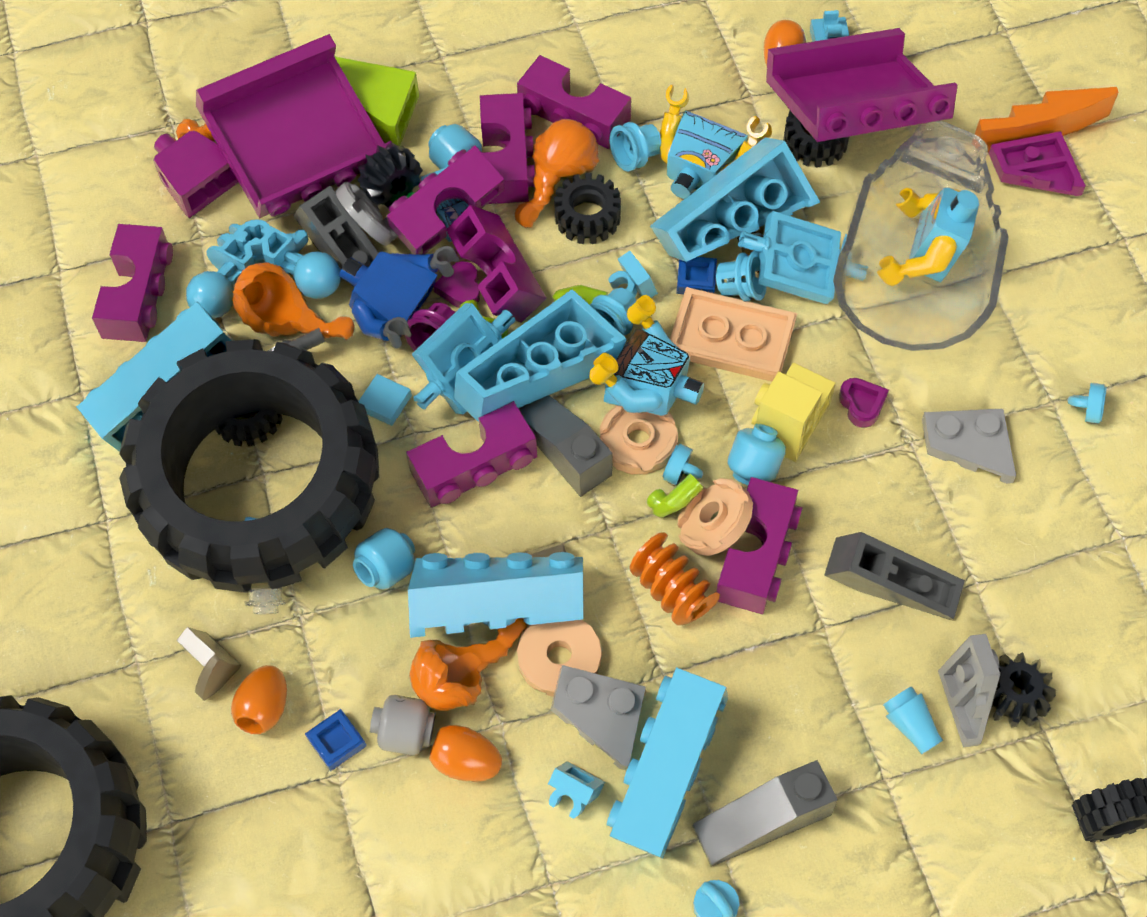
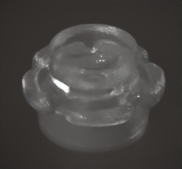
M270 587L248 589L249 601L244 602L246 606H253V614L279 613L278 606L286 604V600L282 599V587L275 589Z

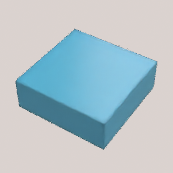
M376 374L360 398L359 403L365 405L367 415L392 426L412 397L411 389Z

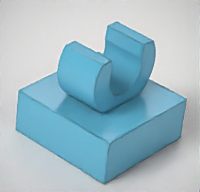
M834 10L824 11L823 19H811L810 34L812 42L849 36L846 17H838L839 11Z
M631 251L618 258L623 271L615 272L609 277L608 281L613 289L621 284H628L626 289L635 297L637 292L640 296L648 295L651 298L658 294L651 277Z
M567 761L555 768L548 782V785L556 788L549 798V805L554 808L560 803L563 795L569 796L574 803L569 817L574 819L584 811L585 806L598 798L605 782Z

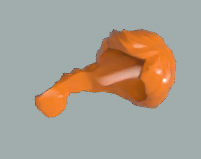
M561 119L554 122L544 133L535 139V151L532 157L535 161L536 175L533 178V183L536 190L534 192V199L521 203L515 210V220L521 226L532 228L539 213L551 201L555 192V185L560 181L561 177H571L577 174L582 175L585 172H592L599 162L596 138L593 132L582 123L570 119Z
M267 262L250 265L242 270L234 284L233 307L243 323L250 326L255 333L277 337L279 335H293L298 332L307 334L320 328L324 338L340 337L347 340L353 336L355 325L350 317H338L330 323H325L317 313L309 309L305 297L297 288L294 279L279 265Z
M518 618L513 624L506 626V628L497 629L498 635L495 640H490L484 644H473L468 647H455L444 644L440 640L421 641L420 647L412 660L409 673L414 692L427 706L435 710L449 711L461 706L475 705L477 696L481 694L482 677L480 672L487 668L489 664L497 663L501 657L507 656L508 649L523 631L527 629V624L522 618Z

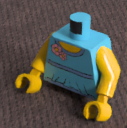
M670 85L666 90V99L670 104L669 112L664 113L662 121L660 152L661 159L667 164V176L674 180L671 185V191L679 198H687L693 193L694 189L700 188L765 137L770 138L772 135L771 125L767 123L761 133L755 134V128L758 126L760 119L757 116L752 117L747 123V131L750 134L748 139V135L689 111L685 110L682 116L679 112L689 102L688 91L685 88L683 98L680 101H673L671 98L674 86Z
M905 188L899 193L905 201L896 203V206L910 218L917 216L924 209L919 219L910 256L906 260V264L902 265L893 256L884 257L879 261L882 269L878 270L877 274L889 286L897 285L903 280L905 275H908L909 278L924 275L941 283L971 239L979 208V200L974 193L968 190L961 191L943 188L940 193H927L923 198H920L911 188Z

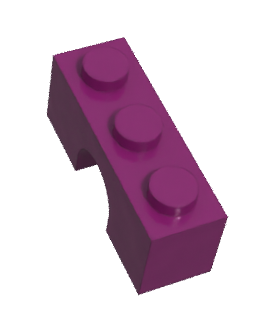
M542 55L537 57L517 82V93H523L524 108L531 107V115H537L552 123L561 119L580 122L593 132L597 144L606 149H610L609 140L613 127L617 125L623 126V124L631 121L630 96L602 83L588 96L569 95L570 69Z
M523 93L480 95L483 147L499 146L504 148L496 152H482L504 178V191L488 204L528 202V187H535L533 183V178L535 177L534 165H527V158H533V137L525 136V130L532 129L531 107L524 108Z
M476 145L467 152L464 149L457 152L448 161L446 169L438 175L435 172L428 175L419 184L417 192L409 198L407 196L399 198L389 208L390 213L387 215L389 227L413 254H426L447 237L446 226L436 215V210L442 202L448 199H460L469 206L473 205L482 209L504 191V178Z
M470 205L446 229L461 258L474 262L487 275L477 287L493 315L499 316L503 310H508L513 315L511 317H515L517 322L522 323L547 299L498 214Z
M118 224L109 255L118 275L132 277V279L126 284L117 287L100 286L92 320L102 339L146 342L150 328H154L156 325V303L158 296H162L165 290L164 272L166 265H170L172 262L173 246L167 241L162 227Z
M514 401L478 418L480 436L484 443L474 452L459 453L452 450L443 435L406 452L410 472L430 508L439 504H449L458 499L462 493L476 486H487L497 476L512 469H522L529 465L533 459L537 458L536 437Z
M751 477L747 491L752 499L753 509L752 517L745 532L756 536L763 546L751 552L729 548L716 592L720 594L717 602L763 615L767 601L776 602L782 578L775 577L778 564L783 566L787 564L792 542L785 541L788 529L797 530L803 507L795 505L799 490Z

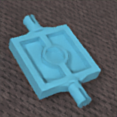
M772 211L766 217L763 237L747 233L746 231H742L739 237V247L759 252L760 269L758 284L828 304L834 299L835 282L838 277L857 283L862 275V267L842 262L839 249L840 231Z
M465 303L412 353V356L426 373L427 380L429 381L413 397L414 401L417 402L416 404L422 409H426L440 395L444 397L456 414L463 415L467 411L454 399L456 372L502 340L501 335L516 322L515 317H511L513 316L512 313L508 310H503L490 323L481 316L472 303Z

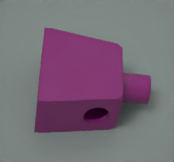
M189 131L178 140L166 133L158 137L154 144V149L158 154L155 155L153 161L159 178L189 219L239 183L219 146L197 131Z

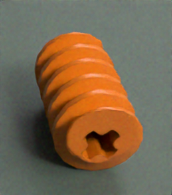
M661 532L651 537L637 551L631 561L630 572L634 576L640 577V584L644 588L651 589L652 598L656 601H661L663 611L672 613V621L676 625H685L706 614L717 603L720 594L715 592L707 597L704 595L710 586L709 581L703 580L695 585L694 580L700 571L697 568H692L684 572L683 569L689 562L688 557L684 555L674 560L673 557L679 547L673 543L663 548L662 546L666 542L668 535L665 532Z

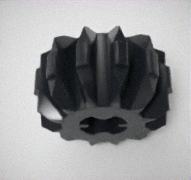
M390 142L386 148L377 145L376 153L372 156L366 155L367 163L358 167L361 174L358 182L366 196L377 205L382 204L390 208L399 198L413 192V188L421 183L419 175L423 171L420 163L414 158L415 155L403 145L398 146L393 142Z
M1023 652L1017 654L1014 661L1007 654H1004L998 659L1000 677L991 706L996 708L993 715L994 721L1002 719L1004 715L1008 717L1011 728L1017 727L1021 719L1030 727L1036 723L1038 716L1045 717L1051 710L1048 702L1053 701L1056 696V689L1048 686L1053 679L1052 673H1040L1038 671L1041 666L1040 659L1033 661L1031 665L1026 663ZM1014 686L1020 688L1022 692L1018 694L1014 692L1012 689L1014 688Z

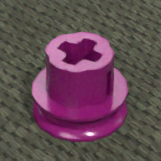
M440 302L433 303L428 309H421L415 312L407 322L412 334L410 337L404 335L407 343L415 351L455 311L447 304Z

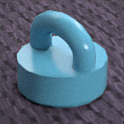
M1091 383L1089 396H1069L1068 404L1087 408L1085 422L1100 423L1103 417L1107 387L1105 384Z
M682 444L676 445L664 470L663 480L676 486L683 473L686 475L692 474L696 479L703 477V471L700 468L688 463L693 449Z
M721 880L704 882L696 891L693 902L696 917H736L740 906L739 896L735 889L727 882Z

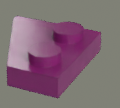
M1061 131L991 145L989 156L1000 182L1073 196L1083 194L1086 187Z

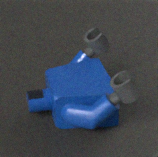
M449 246L439 248L434 254H389L379 252L369 267L349 257L344 263L339 277L355 286L351 294L349 306L362 333L369 337L390 341L393 348L401 347L402 342L400 338L402 335H407L408 337L412 335L407 323L408 320L411 319L415 312L421 309L433 290L438 276L435 273L439 270L443 276L450 277L454 273L450 262H458L459 258L454 249Z

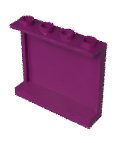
M900 28L768 49L766 82L817 142L951 119L954 115L958 87L955 82L934 86L903 55L905 33Z
M330 34L196 90V107L259 219L269 214L271 217L281 215L291 207V204L302 199L306 202L329 186L336 184L337 187H340L344 182H352L356 175L360 174L358 167L367 163L366 155L372 156L375 154L377 145L386 148L392 142L389 141L384 144L335 59L336 44Z

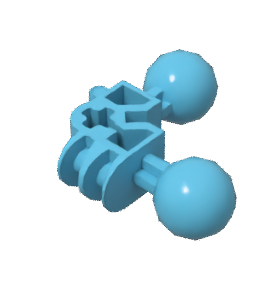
M250 220L243 225L231 224L229 226L230 234H222L217 239L218 246H211L207 249V256L218 271H205L194 276L186 288V301L189 307L198 302L213 319L223 316L233 305V287L242 270L250 265L263 262L279 265L288 274H292L297 288L304 296L322 299L330 296L337 290L341 277H339L341 269L336 260L327 253L317 251L307 253L304 256L298 253L309 240L305 230H297L295 233L285 234L263 220Z

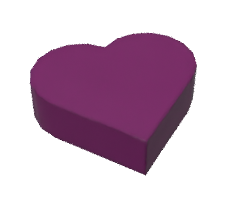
M466 261L457 262L452 265L454 269L453 275L450 277L442 275L433 287L434 293L457 308L465 301L474 300L477 303L480 301L476 267Z
M849 378L841 385L839 401L843 407L848 409V419L853 425L867 428L874 425L877 421L889 389L863 379Z

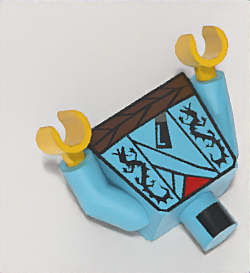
M643 295L627 310L628 320L636 325L642 324V330L639 328L635 329L616 360L608 353H602L593 362L594 367L590 370L589 376L590 380L595 384L601 385L606 383L604 402L622 406L629 413L647 412L663 416L667 415L676 398L697 405L702 396L705 383L687 376L690 356L669 339L658 320H652L651 316L656 311L655 302L650 296Z

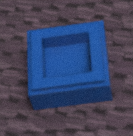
M696 257L687 262L679 260L676 294H684L686 287L714 293L717 258Z
M341 709L305 733L307 740L330 772L366 747L365 741Z

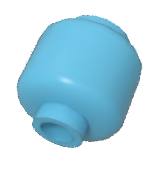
M458 124L444 125L439 127L430 137L428 142L429 158L441 170L448 167V161L460 150L464 149L467 152L476 145L482 152V144L463 126Z
M755 424L754 428H744L738 431L727 460L729 468L733 471L732 476L737 481L748 485L751 477L768 482L775 480L786 451L785 444L777 437L778 432L767 425Z
M390 528L381 529L357 545L354 552V571L366 586L382 590L388 589L413 571L415 546L406 534H399Z

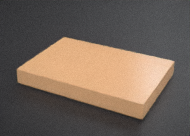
M686 287L670 340L679 349L688 353L690 362L773 381L778 371L782 373L797 313Z

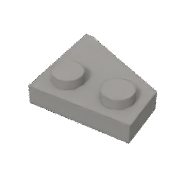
M1003 409L924 412L922 424L927 455L944 461H954L960 467L974 472L980 468L1001 476L1000 481L1006 484L1014 482L1016 472Z
M986 634L969 636L938 670L963 748L981 744L1000 677L998 656L991 649Z
M562 665L559 671L551 711L566 724H572L577 728L579 735L592 746L594 744L597 745L615 761L613 764L619 769L626 770L630 764L646 687Z

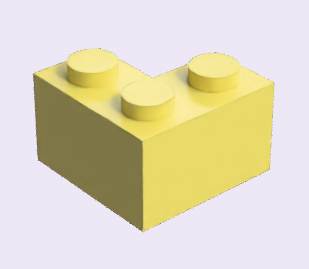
M792 363L786 374L778 371L771 384L765 382L761 386L754 404L758 405L751 424H763L775 429L778 432L777 437L786 447L784 457L796 462L831 403L835 382L796 363Z

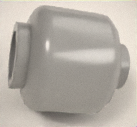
M390 695L385 700L383 708L374 707L370 733L378 734L377 743L382 750L415 756L420 753L422 747H430L436 713L429 712V706L421 699Z

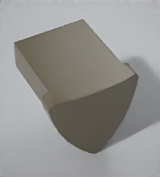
M187 627L177 639L204 666L195 688V693L204 701L220 690L241 667V664L207 632Z

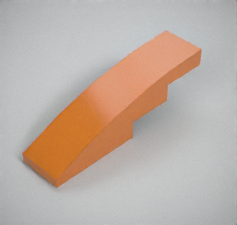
M1104 87L1047 91L1040 104L1012 105L1009 117L979 119L972 142L975 154L987 153L990 151L992 144L1061 131L1063 136L1079 131L1110 115L1119 93L1118 88Z

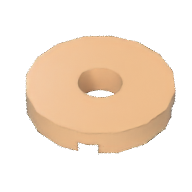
M616 405L605 415L600 425V439L612 452V465L617 470L629 474H649L662 469L668 463L676 445H678L677 428L669 412L663 416L647 412L629 413L622 406ZM642 430L649 435V439L643 443H635L628 438V435L632 431Z
M720 478L712 481L715 485L707 489L704 487L679 514L677 526L681 529L680 541L697 555L711 556L723 552L740 538L750 522L753 509L752 499L749 492L733 479ZM719 511L718 515L712 521H710V518L713 516V514Z
M583 620L529 625L521 635L517 648L519 671L527 684L535 690L538 689L554 697L562 665L597 674L602 661L600 640L593 628ZM555 647H564L572 654L571 658L563 664L553 663L547 656Z

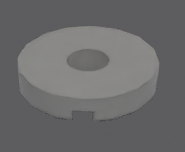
M344 182L335 191L338 200L349 215L376 241L387 246L398 237L389 227L387 217L383 219L379 212V205L372 202L357 185Z

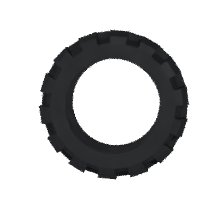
M258 339L226 341V352L207 357L205 350L202 348L177 361V366L181 372L168 382L158 377L138 402L139 407L144 413L141 420L130 419L126 425L119 453L126 463V467L123 468L119 480L126 507L134 516L138 529L149 544L162 555L168 565L191 580L201 578L210 580L215 589L246 593L251 590L252 584L267 582L271 590L301 582L302 578L299 572L317 562L322 568H326L348 549L345 538L351 530L358 531L364 527L375 502L372 489L374 482L379 478L378 448L365 405L359 403L352 384L333 365L326 363L317 365L312 352L283 342H277L272 352L263 351ZM259 410H274L277 414H283L300 420L316 431L322 438L320 462L312 480L296 499L273 514L249 521H224L198 513L185 504L184 479L189 461L200 443L217 428L216 424L230 416L237 418L243 415L258 413Z
M12 695L1 696L0 776L21 771H42L67 779L72 792L73 817L68 839L54 865L33 887L18 897L0 904V917H104L115 900L123 903L128 901L141 871V868L134 860L137 849H142L147 842L146 808L139 801L137 794L139 782L124 756L92 720H82L73 713L69 706L40 697L29 698L25 705H20Z

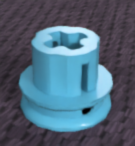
M627 122L623 126L617 125L613 127L610 133L609 141L613 158L624 171L629 172L634 170L635 167H644L648 157L660 153V133L653 124L638 126L633 122Z
M753 251L749 256L746 253H740L736 261L723 262L717 266L716 283L721 295H739L743 301L748 302L752 298L759 301L764 298L767 286L758 284V278L755 274L760 269L759 252Z
M622 287L615 288L608 295L596 296L592 303L589 304L624 337L631 332L633 323L627 318V310L636 303V298L630 291Z

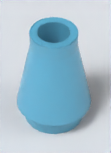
M912 686L883 704L889 713L885 717L916 746L921 754L943 741L936 729L922 693L918 695Z

